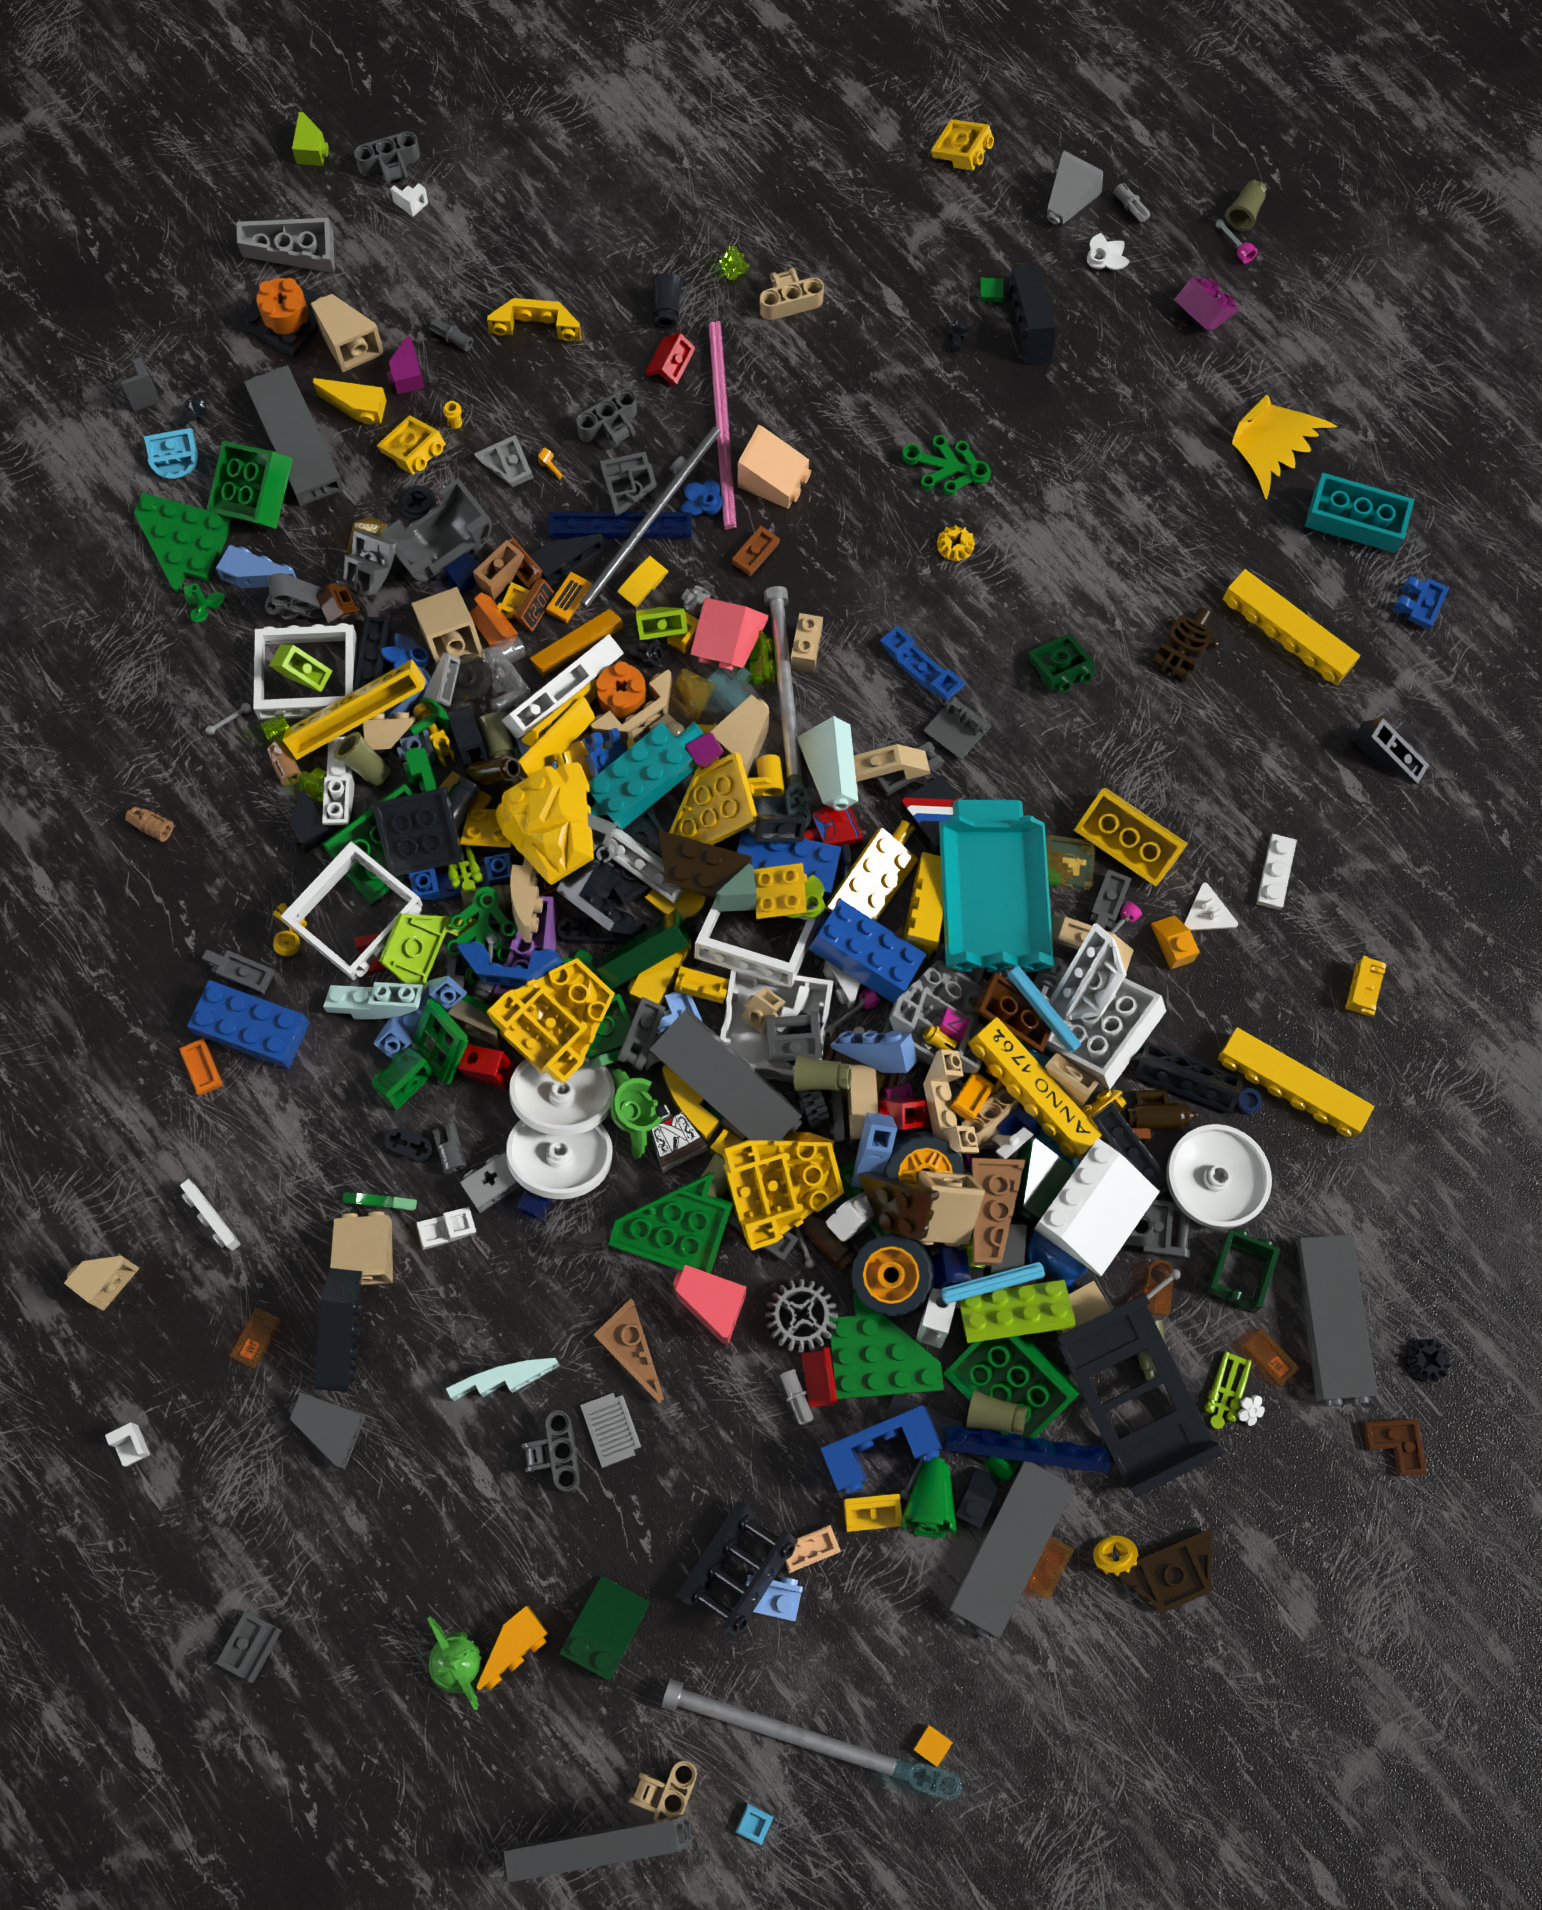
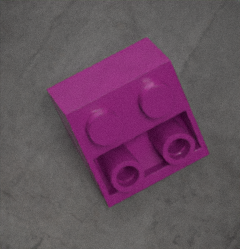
M1191 277L1174 299L1207 330H1215L1239 310L1234 304L1236 300L1228 293L1223 294L1218 289L1220 285L1211 278Z

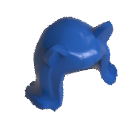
M1036 1230L1033 1232L1026 1249L1029 1265L1040 1262L1045 1273L1056 1278L1058 1281L1065 1280L1067 1291L1071 1292L1074 1288V1280L1083 1276L1089 1268Z

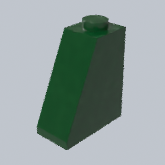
M1030 1138L1021 1146L1018 1160H1025L1014 1205V1209L1019 1212L1017 1215L1029 1223L1041 1220L1074 1171L1071 1165L1036 1138Z

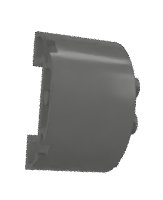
M459 478L446 483L439 491L444 503L433 507L420 520L413 521L407 529H405L399 519L395 523L388 524L380 532L384 539L396 543L395 554L411 575L419 581L427 582L430 577L438 580L456 572L479 553L483 548L482 540L484 537L489 538L492 530L491 518Z

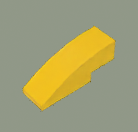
M665 1065L662 1068L663 1077L676 1108L679 1112H683L707 1142L719 1128V1120L703 1108L706 1100Z

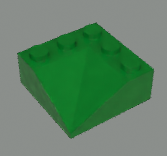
M222 440L206 510L277 529L293 458L273 451Z

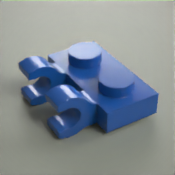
M1409 576L1401 590L1407 594H1417L1418 597L1416 601H1413L1409 597L1401 595L1399 600L1396 601L1393 610L1398 613H1409L1410 615L1407 620L1429 630L1434 624L1449 587L1430 578L1422 582L1414 576Z
M617 728L610 729L608 733L604 734L600 732L592 733L590 737L582 739L588 751L584 758L592 779L627 751L625 745L619 746L620 732Z

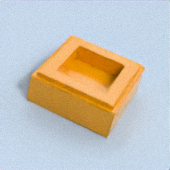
M928 1725L913 1750L938 1767L953 1742Z

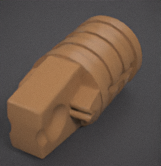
M275 740L267 749L272 766L275 768L282 785H293L299 782L303 775L282 741Z
M133 807L126 812V821L143 833L161 842L166 841L173 831L174 825L172 821L152 811Z

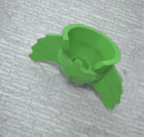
M613 1069L610 1074L617 1092L612 1096L610 1116L620 1129L629 1132L633 1158H641L647 1145L646 1131L657 1127L663 1120L655 1115V1107L658 1106V1101L656 1099L653 1100L647 1093L652 1083L651 1081L643 1078L630 1079L625 1071Z
M431 1616L428 1617L427 1620L438 1640L429 1656L428 1667L432 1680L439 1688L448 1693H465L473 1709L478 1710V1698L473 1688L478 1684L484 1668L480 1666L482 1657L479 1654L481 1652L479 1647L473 1644V1640L467 1639V1632H454L445 1635L439 1623L437 1624Z

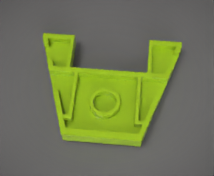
M398 913L379 962L404 984L424 986L427 983L426 980L446 932L458 937L478 920L469 918L466 920V925L463 929L456 930L449 923L451 916ZM460 917L455 918L454 925H461L462 919Z

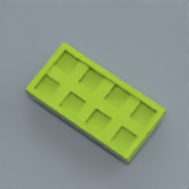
M1065 1280L1005 1288L958 1301L967 1343L1076 1327Z

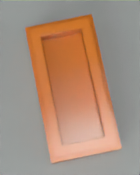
M204 1038L179 1048L196 1093L199 1096L224 1086Z

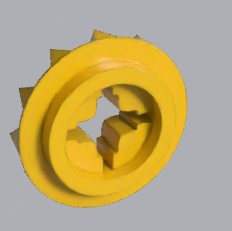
M955 525L951 528L946 527L944 531L939 533L937 548L940 554L948 560H964L974 550L973 534L969 533L966 527L962 529ZM959 537L960 544H956V546L951 548L952 540L955 541Z
M1110 1536L1101 1540L1096 1545L1093 1557L1098 1569H1102L1106 1575L1111 1572L1118 1576L1123 1571L1129 1573L1130 1568L1136 1566L1138 1550L1130 1539L1123 1536ZM1115 1550L1119 1553V1560L1116 1562L1113 1561Z

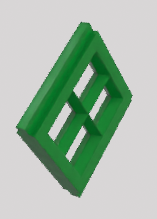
M432 998L428 999L411 1043L412 1048L428 1062L431 1070L441 1082L444 1081L446 1085L451 1083L469 1041L467 1039L468 1036L443 1007ZM435 1019L442 1025L439 1035L432 1028ZM447 1032L454 1039L451 1047L444 1042ZM428 1036L435 1042L432 1051L425 1044ZM440 1049L447 1056L444 1064L437 1058Z

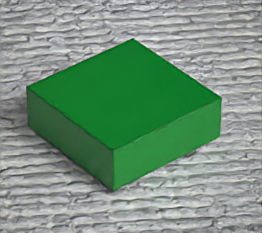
M981 278L980 302L1003 303L1004 279Z

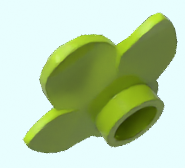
M811 875L805 884L807 913L788 915L787 917L798 918L804 916L808 919H815L823 914L825 903L822 897L825 889L822 882L816 876ZM811 906H817L816 908L809 910Z

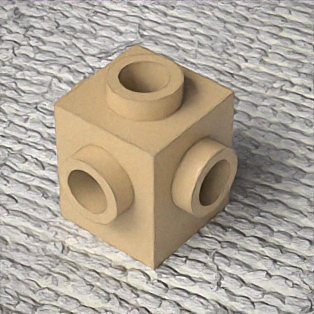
M764 987L746 1000L743 1005L746 1010L741 1018L751 1028L761 1033L767 1028V1015L781 1017L779 1012L785 1001L770 989Z

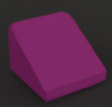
M711 732L686 745L695 763L705 768L724 752Z

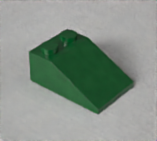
M601 1576L573 1626L560 1655L611 1681L651 1602Z

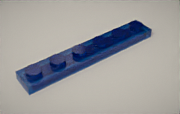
M549 512V538H577L594 534H601L603 538H629L648 512H623L618 516H615L614 512ZM660 512L641 538H692V512Z
M963 1426L945 1427V1450L1103 1473L1109 1472L1110 1460L1107 1449L1096 1445L1088 1447L1075 1445L1068 1441L1060 1443L1048 1441L1045 1438L1032 1439L1021 1437L1017 1434H997L990 1430H970Z

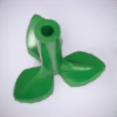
M193 583L190 586H184L186 601L190 605L198 606L190 613L192 622L204 621L208 617L206 608L216 610L223 603L225 597L223 593H212L205 599L198 584Z
M421 698L419 701L432 709V713L409 728L412 736H416L437 721H439L440 730H444L445 734H447L450 729V723L444 708L433 699Z

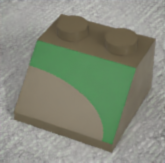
M465 995L448 1012L449 1016L464 1033L500 1049L505 1039L501 1036L500 1029L487 1014V1011L492 1006L486 1004L487 1001L480 996L473 995V997Z

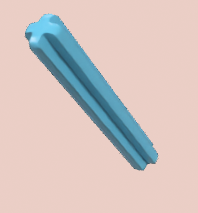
M1016 966L1007 974L1042 1020L1068 1052L1072 1053L1081 1046V1042L1021 967Z
M1040 1262L943 1288L941 1290L942 1299L946 1304L1043 1278L1045 1272Z

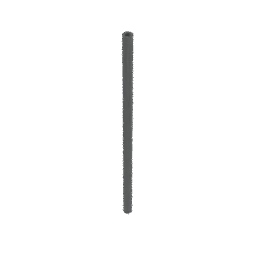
M713 427L582 598L580 604L584 608L589 607L721 433L717 427Z

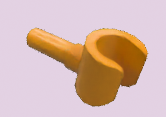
M543 448L538 454V463L550 469L560 480L563 475L551 462L554 457L552 452L547 448Z

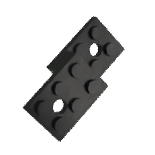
M593 850L594 859L565 876L556 891L607 930L637 935L641 926L634 922L635 917L628 912L618 910L616 908L617 904L607 898L620 874L613 869L614 865L611 862H603L604 859L599 861L595 856L596 852Z

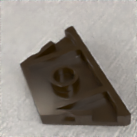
M659 831L667 886L716 899V893L746 865L752 864L753 858L751 856Z
M870 1172L859 1174V1180L881 1230L917 1241L927 1237L929 1222L934 1214L931 1207L933 1201L939 1198V1191Z
M1211 1528L1142 1557L1137 1560L1136 1566L1130 1568L1129 1573L1125 1571L1120 1572L1118 1577L1160 1614L1212 1592L1211 1568L1213 1567V1555H1211V1540L1213 1538V1531Z

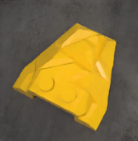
M578 762L563 764L557 769L551 766L543 767L505 791L502 795V803L498 805L495 813L503 835L551 885L594 859L592 829L588 827V815L591 814V807L587 804L586 793L590 792L589 783L581 764Z
M576 958L549 971L547 975L536 980L533 979L516 990L512 989L506 992L487 1011V1014L500 1029L501 1036L540 1073H547L552 1079L564 1084L582 1066L585 1055L595 1038L597 1029L615 993Z
M746 1140L723 1148L724 1172L738 1223L742 1226L744 1237L750 1250L778 1242L783 1238L782 1235L794 1226H800L804 1223L803 1220L815 1211L819 1212L844 1193L832 1143L829 1141Z

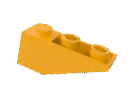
M529 1606L524 1607L503 1625L476 1686L478 1690H482L485 1687L488 1691L491 1690L502 1680L499 1676L506 1669H509L511 1672L524 1662L522 1656L530 1649L535 1653L547 1642L544 1637L549 1633Z

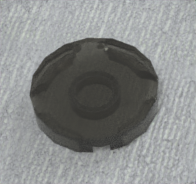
M463 654L459 656L461 661L452 697L464 703H474L482 699L489 691L492 684V671L490 665L483 658L474 654Z

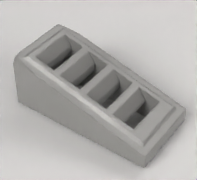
M443 653L423 698H430L435 700L438 705L450 707L461 661L459 658L449 653Z

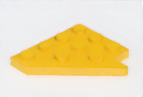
M734 752L720 760L718 757L707 768L700 765L697 766L669 833L713 845L756 824L757 813L741 754Z

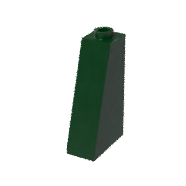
M678 908L673 910L599 960L596 971L597 977L607 984L611 990L689 946L691 928Z

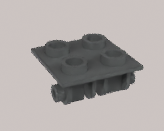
M953 697L945 701V707L923 732L962 760L992 725Z

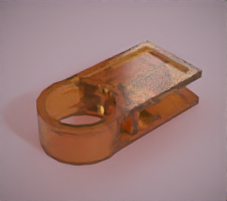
M1157 1260L1147 1268L1145 1294L1160 1284L1153 1280L1151 1276L1152 1268L1155 1265L1164 1266L1170 1276V1272L1173 1270L1172 1265L1166 1261ZM1173 1280L1149 1299L1150 1304L1147 1306L1151 1314L1166 1317L1170 1315Z

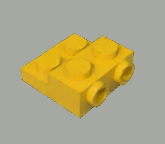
M951 119L931 149L932 157L950 160L954 168L973 171L976 165L982 164L986 149H991L993 146L994 137L990 126Z
M409 415L377 447L381 453L394 459L398 467L414 475L417 471L424 470L427 462L434 455H440L446 444L438 430Z

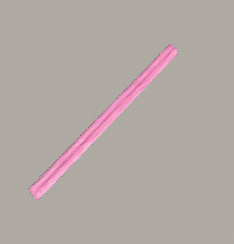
M716 321L709 323L716 427L721 431L717 441L724 529L728 530L736 528L735 525L737 524L735 521L736 513H734L736 511L734 508L735 500H733V477H731L733 475L731 472L730 436H728L730 434L728 431L729 421H727L728 408H726L727 396L725 393L724 356H722L721 322Z

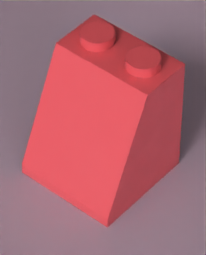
M705 597L690 654L699 657L698 662L712 665L713 661L719 662V667L733 670L734 666L743 668L768 620V615L746 606Z
M685 1265L683 1272L677 1271L673 1282V1290L676 1291L677 1299L722 1344L728 1346L746 1296V1286Z

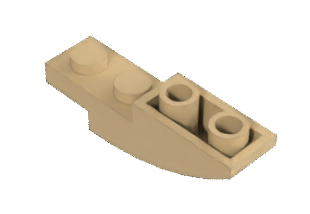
M524 857L523 866L512 865L510 889L516 926L524 941L531 943L532 934L538 931L539 918L537 913H542L543 898H539L537 878L535 877L536 873H540Z

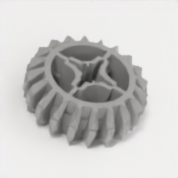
M800 1279L799 1287L795 1288V1284L791 1280L789 1281L790 1290L787 1291L783 1285L779 1287L782 1296L775 1292L772 1294L773 1300L777 1303H767V1307L774 1310V1312L765 1313V1318L774 1319V1321L767 1324V1329L776 1328L777 1330L771 1334V1337L775 1339L781 1335L780 1346L789 1341V1351L794 1349V1344H798L799 1353H803L804 1344H808V1349L812 1352L814 1351L813 1342L816 1341L822 1347L824 1342L821 1336L826 1339H830L832 1336L826 1329L835 1330L836 1324L829 1321V1319L838 1318L837 1313L829 1312L836 1308V1303L827 1304L826 1302L831 1299L832 1295L828 1293L822 1297L821 1294L824 1287L820 1286L817 1291L813 1290L814 1281H810L809 1287L806 1288L804 1287V1279ZM797 1295L810 1297L801 1305L788 1301L789 1298ZM816 1302L823 1311L824 1320L822 1326L817 1323V1320L811 1314ZM781 1306L786 1309V1312L792 1318L786 1330L779 1318ZM808 1307L806 1317H808L809 1319H801L800 1322L798 1321L797 1324L794 1326L797 1318V1314H794V1312L797 1311L798 1313H801L803 1310L805 1311ZM801 1327L813 1329L816 1332L806 1337L793 1335Z

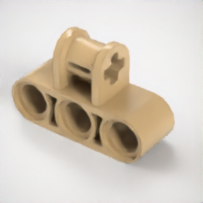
M794 267L786 272L779 274L771 273L773 288L763 291L760 295V315L766 320H774L820 307L823 302L824 284L815 277L799 281Z
M851 1065L852 1081L849 1090H847L850 1138L861 1139L866 1112L878 1114L876 1070L868 1065Z
M1004 1088L996 1092L992 1097L987 1098L971 1123L956 1112L955 1116L962 1122L961 1126L974 1127L978 1149L981 1150L992 1141L991 1138L994 1135L1000 1134L1017 1119L1019 1101Z
M689 1760L678 1761L673 1766L667 1783L650 1775L640 1773V1782L634 1797L630 1798L629 1802L654 1812L655 1816L653 1819L683 1814L697 1776L695 1765ZM680 1766H687L691 1769L692 1778L688 1782L683 1783L676 1778V1770ZM649 1785L650 1788L648 1790L646 1798H643L646 1788ZM674 1794L681 1799L682 1804L677 1811L667 1809L665 1799L669 1795Z

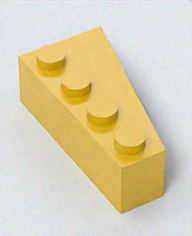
M923 852L917 866L902 939L926 953L925 958L929 959L933 951H938L941 938L939 937L940 929H942L944 923L941 856Z

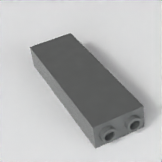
M289 366L275 368L271 372L245 381L249 396L275 452L293 458L288 481L299 505L303 506L343 490L344 487L339 473Z
M688 1008L682 1012L649 1049L749 1140L785 1141L783 1137L788 1131L794 1133L802 1124L800 1118L803 1112Z
M1353 1235L1300 1238L1294 1242L1316 1400L1317 1402H1326V1406L1343 1405L1342 1401L1352 1400L1353 1405L1367 1404L1370 1398L1378 1395Z
M1023 1460L948 1608V1611L953 1613L951 1619L963 1626H966L967 1623L977 1627L976 1633L990 1641L992 1637L996 1639L1001 1637L1075 1486L1029 1460Z
M686 1813L522 1843L504 1851L507 1880L510 1883L676 1853L692 1845L691 1839H694V1826L691 1820L688 1821Z

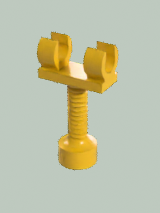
M423 703L418 704L413 709V714L418 722L432 713V709ZM432 724L427 728L430 733V740L440 764L447 767L443 758L451 756L455 763L456 757L444 730L439 731L436 724Z

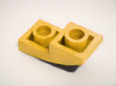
M649 556L617 592L635 607H638L652 589L655 590L669 571Z

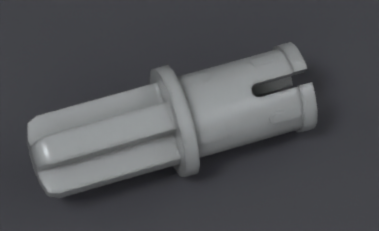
M1121 183L1115 188L1114 195L1125 205L1124 208L1127 211L1130 210L1140 222H1145L1150 217V212L1140 202V197L1134 195L1125 183Z
M793 1369L781 1374L779 1377L788 1396L786 1401L791 1403L798 1424L804 1425L811 1422L813 1415L805 1398L807 1393L802 1390L796 1370Z

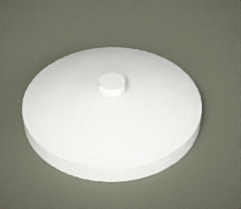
M587 1053L582 1066L564 1084L552 1079L547 1073H540L525 1059L518 1065L511 1077L510 1102L516 1115L529 1127L539 1132L555 1136L577 1135L595 1128L609 1115L612 1096L615 1094L613 1078L605 1066L591 1070L590 1059Z
M520 1120L508 1137L506 1159L509 1170L515 1180L528 1191L551 1199H569L590 1192L604 1180L611 1166L612 1142L607 1130L601 1123L581 1134L555 1136L539 1132Z
M1212 1124L1193 1129L1176 1143L1168 1158L1166 1179L1174 1202L1186 1216L1203 1226L1215 1229L1239 1227L1258 1215L1269 1199L1272 1175L1268 1160L1260 1146L1251 1137L1236 1128Z

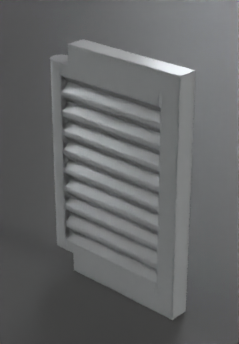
M614 1393L580 1405L602 1468L635 1456L634 1450L640 1448L641 1445L623 1395L615 1398Z

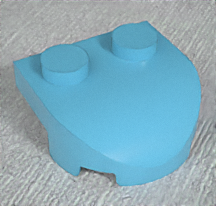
M192 428L144 436L149 465L161 477L179 479L187 476L195 469L198 462V452Z

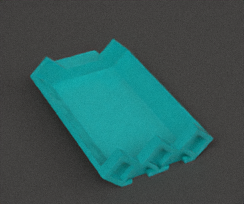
M1020 800L953 801V816L949 817L948 820L939 822L946 967L960 972H972L973 968H987V972H1007L1009 968H1015L1016 966L1023 968L1024 972H1035L1054 967L1045 823L1035 819L1033 816H1023V804Z

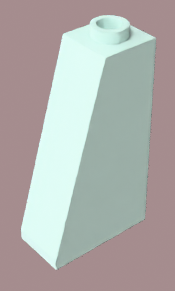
M833 716L799 735L797 739L823 804L842 811L858 802L851 727L850 724Z

